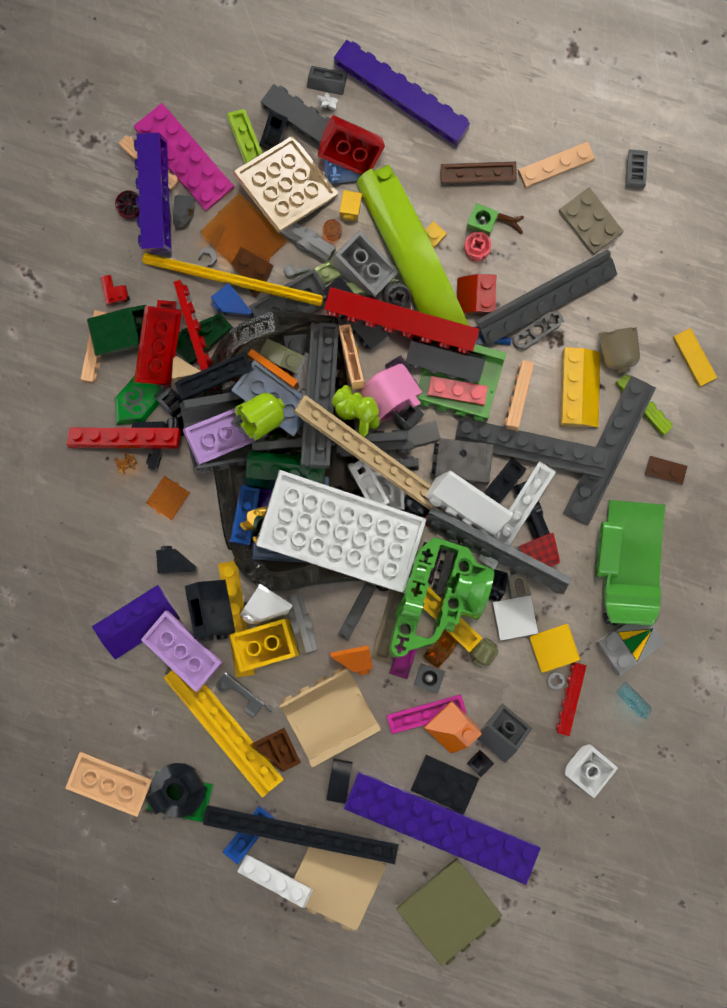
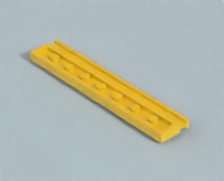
M173 670L163 677L262 798L284 780L272 763L250 746L253 740L206 684L199 692H195Z

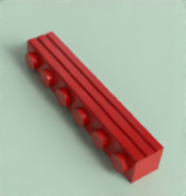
M576 662L571 664V676H568L567 683L569 684L568 688H565L564 695L566 696L561 704L563 709L562 712H559L558 718L560 721L555 729L559 734L570 736L587 665Z

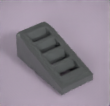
M629 149L625 187L645 188L648 151ZM633 155L643 156V159H634ZM632 162L642 163V166L632 165ZM632 169L642 170V173L632 172ZM632 176H640L641 179H632Z

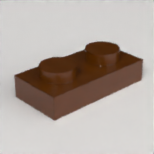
M650 456L645 475L682 485L688 466Z

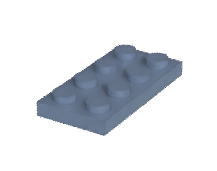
M254 360L251 364L253 371L242 375L231 392L245 402L262 393H270L277 399L280 398L285 408L283 409L284 420L278 427L294 437L304 424V420L293 413L303 396Z

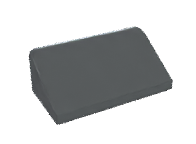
M311 66L307 88L343 95L348 73Z

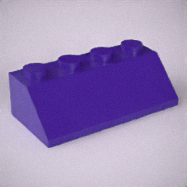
M157 585L96 623L92 628L101 643L116 660L143 643L141 639L165 611H169L177 620L181 618L161 586Z

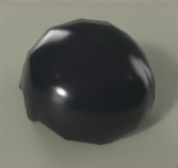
M408 494L404 497V512L422 518L428 515L430 510Z

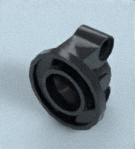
M173 763L164 766L156 773L151 783V795L147 796L146 800L155 815L161 812L169 817L182 818L191 815L201 806L205 798L206 786L202 775L196 768L186 763ZM178 783L183 787L184 794L180 800L175 801L168 796L167 788L170 784Z

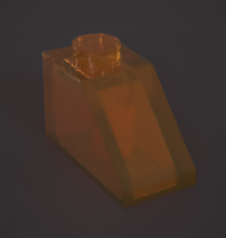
M444 630L439 639L428 646L423 657L438 668L450 657L458 641Z

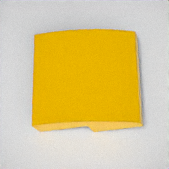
M568 623L529 636L541 673L581 660Z

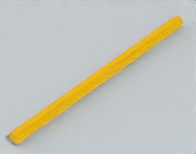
M144 253L142 258L144 264L226 284L229 283L230 285L321 306L323 303L322 295L149 253Z

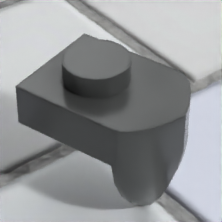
M411 404L406 406L399 414L393 410L394 420L397 426L403 430L410 429L424 415L421 409L417 406L413 408Z

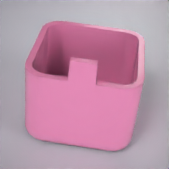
M397 364L377 373L364 384V388L356 391L361 393L363 398H374L379 409L378 417L380 423L392 418L393 410L399 413L409 404L413 408L420 405L421 403L417 397L423 393L403 364Z

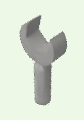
M218 224L211 239L210 247H204L198 253L199 260L203 254L211 256L212 260L208 267L213 266L217 261V254L214 248L217 247L225 229L220 224Z

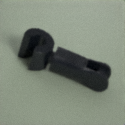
M179 417L167 419V424L164 421L134 422L131 425V428H179L181 431L180 436H184L183 418Z

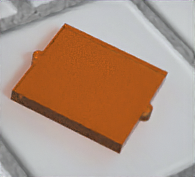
M164 475L146 504L157 510L158 514L161 513L170 520H173L190 495V492L181 487L179 482L175 483Z

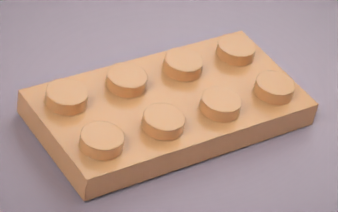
M79 752L65 789L138 817L153 780L84 752Z

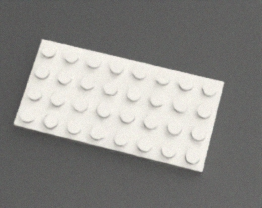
M279 470L255 546L404 593L426 519Z

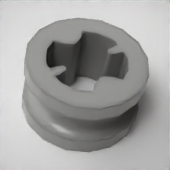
M554 672L549 676L548 684L552 689L559 690L564 686L565 678L561 673ZM555 675L560 676L559 679H562V684H558L557 687L553 686L554 683L551 684V678H555Z

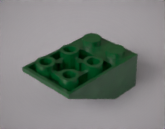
M145 305L129 307L87 319L95 356L139 349Z

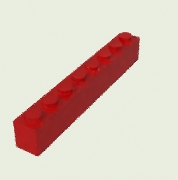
M330 287L324 310L328 311L327 315L338 317L341 314L346 316L348 321L357 323V320L365 321L364 325L373 328L376 325L383 326L384 331L394 333V330L402 332V336L412 338L413 335L419 336L420 341L430 344L432 340L439 342L438 346L448 349L450 345L458 347L457 351L468 354V351L474 350L479 329L332 287Z

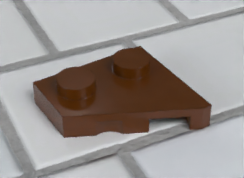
M240 247L232 261L233 267L240 276L266 281L274 267L271 263L243 247ZM249 289L256 298L259 291Z
M285 728L250 744L254 750L282 772L301 763Z

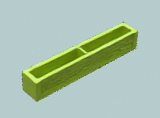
M624 374L615 383L622 392L631 377L630 375ZM653 401L649 402L643 415L664 436L673 428V423L664 417V413L656 408L657 406Z

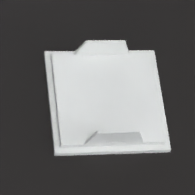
M531 595L493 602L500 640L538 633Z

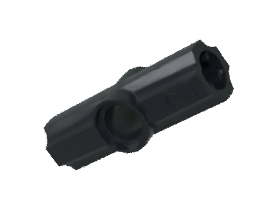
M527 481L513 486L516 497ZM538 501L525 521L534 540L550 534L543 518L542 507Z

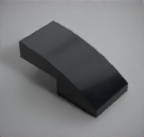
M333 759L326 800L346 803L353 762Z

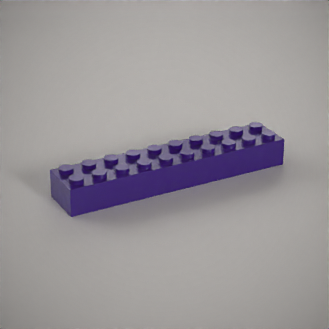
M360 771L344 806V809L525 885H527L541 849L536 844Z

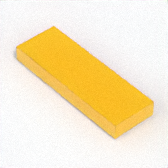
M689 328L675 335L673 339L699 387L717 379L692 329Z

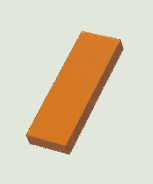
M250 350L247 354L250 361L256 360L297 391L299 388L298 380L255 350Z

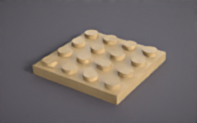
M294 136L289 137L236 169L233 173L234 177L278 233L333 200L339 194Z

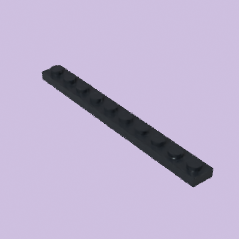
M209 805L206 807L203 825L390 864H396L399 844Z

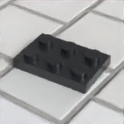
M426 754L410 790L464 814L479 778Z

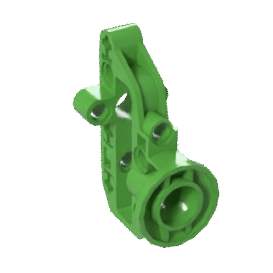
M439 538L431 539L415 555L405 592L395 613L396 621L389 644L390 655L394 658H401L408 651L435 643L444 630L453 632L455 625L459 623L461 615L478 620L485 609L491 592L494 569L477 564L467 547ZM439 548L454 552L455 556L445 585L433 633L430 638H424L415 635V631L425 604L424 600L429 586V575L434 568ZM426 551L429 558L425 560V563H422L425 558L422 554ZM459 563H464L467 566L466 572H462L459 569ZM416 585H419L416 590L419 594L414 597V593L411 591L416 588ZM449 599L456 602L455 609H451L448 606ZM401 625L408 627L409 633L407 635L400 632ZM401 639H406L400 645L403 651L397 653L395 646L399 645Z

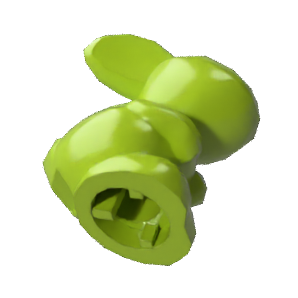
M348 385L339 389L333 396L332 405L335 407L338 416L345 421L358 418L360 420L359 434L363 437L367 435L369 427L376 429L379 426V409L374 398H363L361 393H353L352 388Z

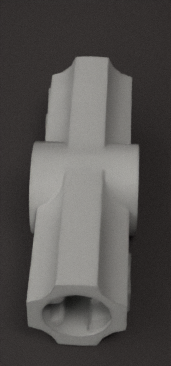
M297 223L280 232L288 239L294 241L303 251L311 252L326 262L332 258L336 247L321 239L315 231L307 227L305 229Z
M302 594L286 598V601L293 605L289 610L290 621L294 635L297 637L301 654L317 650L312 632V623L309 613L306 611Z

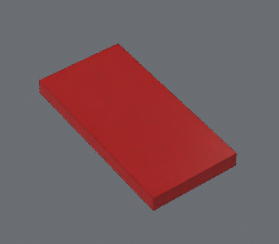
M145 305L134 382L166 385L168 383L171 386L173 358L176 354L182 310Z

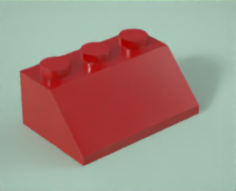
M332 115L323 132L318 157L362 175L374 168L385 148V143L382 136Z

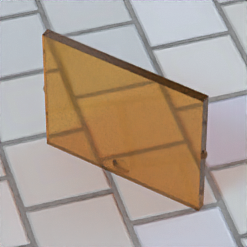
M240 192L222 210L218 211V214L200 231L231 264L240 247L269 262V259L288 241L281 233L276 231L273 225Z

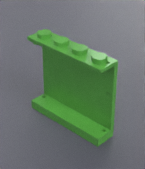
M475 344L473 351H468L486 357L480 382L475 381L473 383L488 386L484 406L428 396L431 376L462 382L466 381L461 377L456 379L446 376V373L438 372V374L427 371V368H423L418 385L423 392L417 397L421 403L420 406L428 407V405H431L441 412L449 410L459 417L467 415L473 417L472 420L487 421L507 353Z

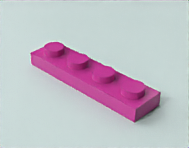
M459 694L387 715L391 733L394 734L428 724L451 701L464 713H467L462 695Z

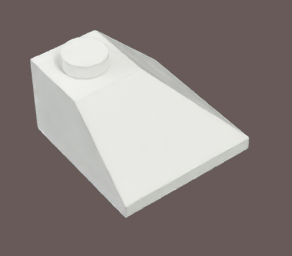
M260 584L240 616L249 624L255 626L265 625L284 619L293 605Z

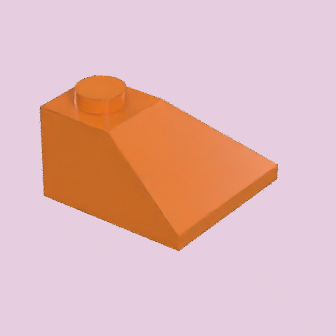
M369 645L330 653L333 659L351 671L358 672V675L370 673L369 669H373Z
M453 701L445 706L424 727L451 754L468 748L482 735L479 726Z

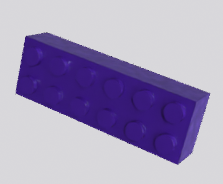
M159 132L136 134L137 140H134V149L137 151L135 169L138 170V178H136L135 183L136 189H139V197L136 198L137 208L140 209L137 225L141 235H138V245L149 254L172 253L167 140Z

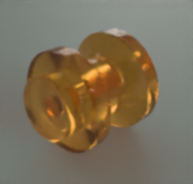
M334 219L326 221L323 225L324 237L331 242L339 240L342 235L341 224Z
M126 452L125 458L121 460L117 457L114 458L122 476L125 475L126 469L132 468L135 470V465L138 464L133 453L129 455Z

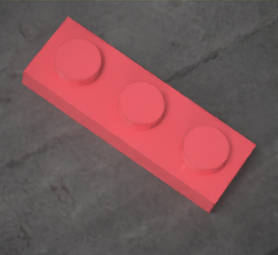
M431 376L428 396L484 406L488 386Z

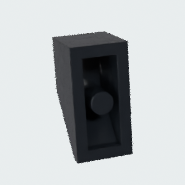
M161 546V550H156L158 574L198 571L196 565L177 549H172V546Z

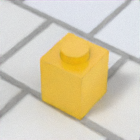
M343 190L339 211L340 217H343V220H358L362 193Z

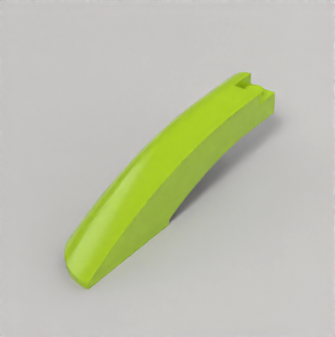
M390 164L375 171L370 169L363 173L357 180L356 186L359 192L362 193V198L383 237L405 286L410 290L411 299L417 311L469 326L439 258Z

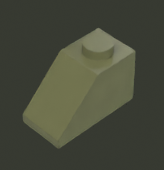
M266 338L259 353L269 361L294 373H297L304 358V355Z

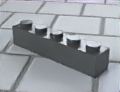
M365 582L338 636L349 640L376 589L375 586Z

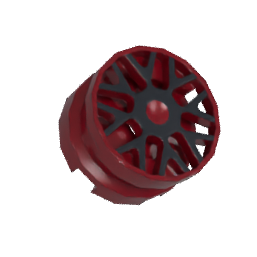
M126 190L121 192L115 199L116 210L126 220H133L140 216V209L137 208L136 198L139 195L136 192Z

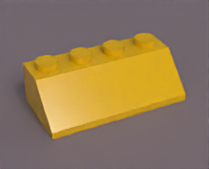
M565 347L563 349L560 426L599 427L601 352L586 348Z

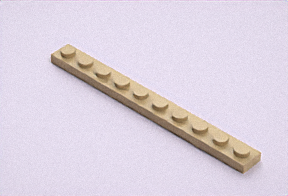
M304 395L293 413L428 510H431L433 506L445 512L441 507L432 505L429 499L425 497L431 485L308 396Z

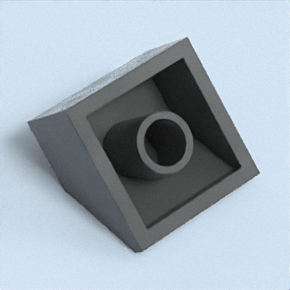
M502 704L480 730L482 735L477 739L506 763L520 748L532 728Z

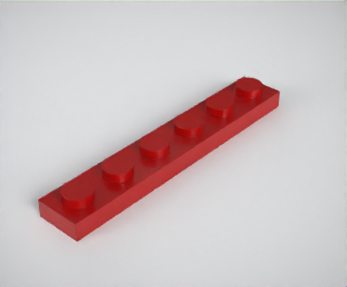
M177 280L173 283L202 371L209 368L212 361L209 353L206 354L204 350L207 345L204 337H200L198 331L201 330L198 319H194L193 313L196 312L194 304L188 300L190 295L187 284L183 285L181 280Z
M69 427L66 445L68 448L178 449L181 431L179 428Z

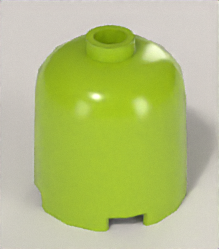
M262 393L236 406L235 413L236 416H241L243 422L240 425L249 438L253 437L254 441L282 424L285 406L280 398L277 399L270 393Z

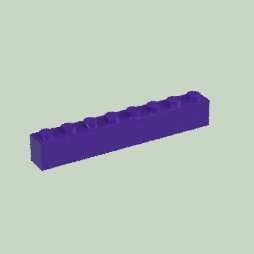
M346 39L334 56V64L454 146L457 147L469 130L470 123L464 115L456 114L449 105H443L438 102V99L433 94L425 93L418 84L410 83L399 72L395 73L387 63H381L376 60L372 53H366L361 50V47L356 42H350Z

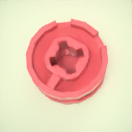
M483 232L470 234L465 241L464 247L467 257L473 261H481L487 258L491 250L490 238Z

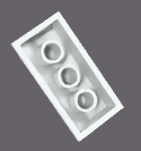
M451 470L436 477L425 495L432 505L441 507L445 510V513L491 537H494L513 515L512 512Z

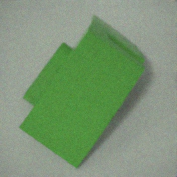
M609 499L607 522H602L600 527L596 576L603 577V598L611 623L653 626L659 617L661 601L660 566L665 504Z

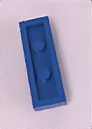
M244 485L240 486L230 538L231 543L250 545L252 530L244 531L240 523L247 521L248 512L257 509L260 489Z
M260 805L253 813V815L275 818ZM238 832L224 849L223 853L238 865L259 836Z

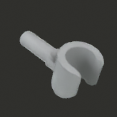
M292 265L284 267L283 272L287 278H292L296 274L310 271L311 268L305 267L294 270Z

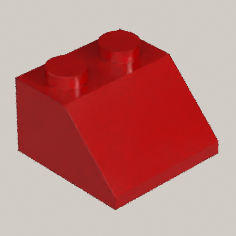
M474 274L457 278V300L465 316H485L495 310L497 275Z

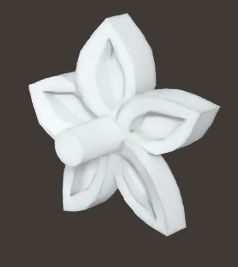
M328 92L325 93L324 97L317 95V99L322 101L321 107H328L330 110L336 109L338 99L330 98Z

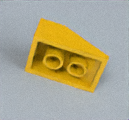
M282 619L230 635L240 673L300 656L289 619Z

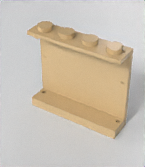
M340 667L332 672L334 676L328 679L326 676L315 681L316 686L312 688L306 686L298 691L299 695L294 698L292 695H289L282 699L283 704L279 705L305 751L312 768L381 730L348 668L344 670L343 667Z
M308 847L294 879L313 889L306 905V911L314 915L318 912L324 915L325 920L331 923L337 921L342 924V928L352 932V930H358L387 863ZM288 900L289 903L298 906L295 903Z

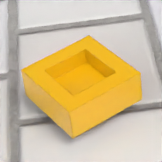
M434 221L425 229L433 248L447 236V233Z

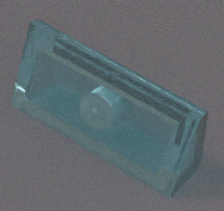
M624 682L616 690V693L642 719H647L652 711V707L627 682Z

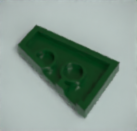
M221 313L199 322L201 330H198L200 337H204L207 345L204 348L205 353L234 329ZM184 328L178 334L176 350L192 365L197 361V356L188 328Z

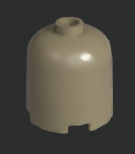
M637 327L599 333L604 363L608 368L618 369V373L630 371L629 367L635 366L639 362L640 350Z

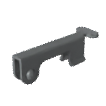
M227 672L222 675L216 684V688L220 692H225L232 687L247 698L250 702L244 708V711L252 718L256 716L263 705L270 712L274 710L272 706L263 702Z

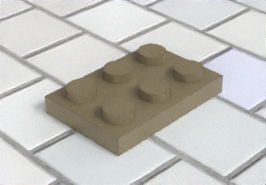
M590 187L559 209L561 215L592 255L624 232Z

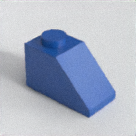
M229 283L211 296L213 301L211 305L217 313L221 311L224 316L253 317L252 311Z

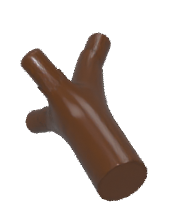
M502 213L498 214L497 220L506 222L516 228L520 234L523 233L517 224L521 219H524L523 215L515 217Z

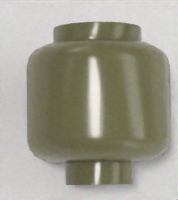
M485 637L470 651V655L473 658L472 662L479 667H482V665L490 666L498 655V645Z

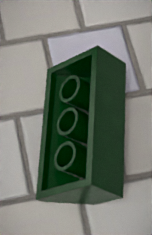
M259 451L249 452L246 466V484L249 487L273 490L279 470L325 485L326 468L301 467V456Z

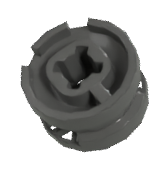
M400 281L389 282L382 291V297L386 303L405 307L411 302L412 295L410 290Z

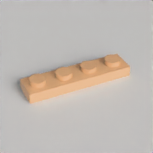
M585 142L523 167L518 172L525 188H528L595 160V156L589 143Z

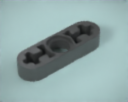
M555 310L550 311L518 332L514 337L515 347L519 350H525L557 329L563 321L561 313ZM551 315H552V317H556V316H557V317H558V319H557V321H556L557 324H555L554 322H552L551 324L548 325V328H550V329L547 330L546 323L550 321V319H551L550 316H551ZM540 325L543 328V333L541 335L534 334V326ZM526 331H529L531 337L526 340V345L523 343L519 344V337L525 338L528 336Z

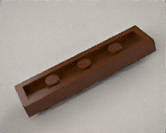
M516 161L441 164V184L517 182Z

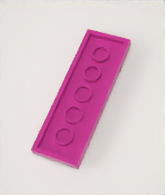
M163 103L159 104L133 126L139 134L159 132L167 140L168 168L178 177V180L205 211L209 210L235 188Z

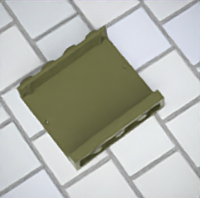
M455 858L396 907L403 919L441 966L444 964L449 965L456 958L454 955L459 951L462 953L471 946V941L475 938L477 940L482 938L486 934L485 930L490 926L495 927L501 921L500 917L503 916L463 867L458 858Z

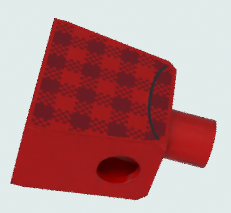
M554 533L518 546L519 551L550 567L560 563Z

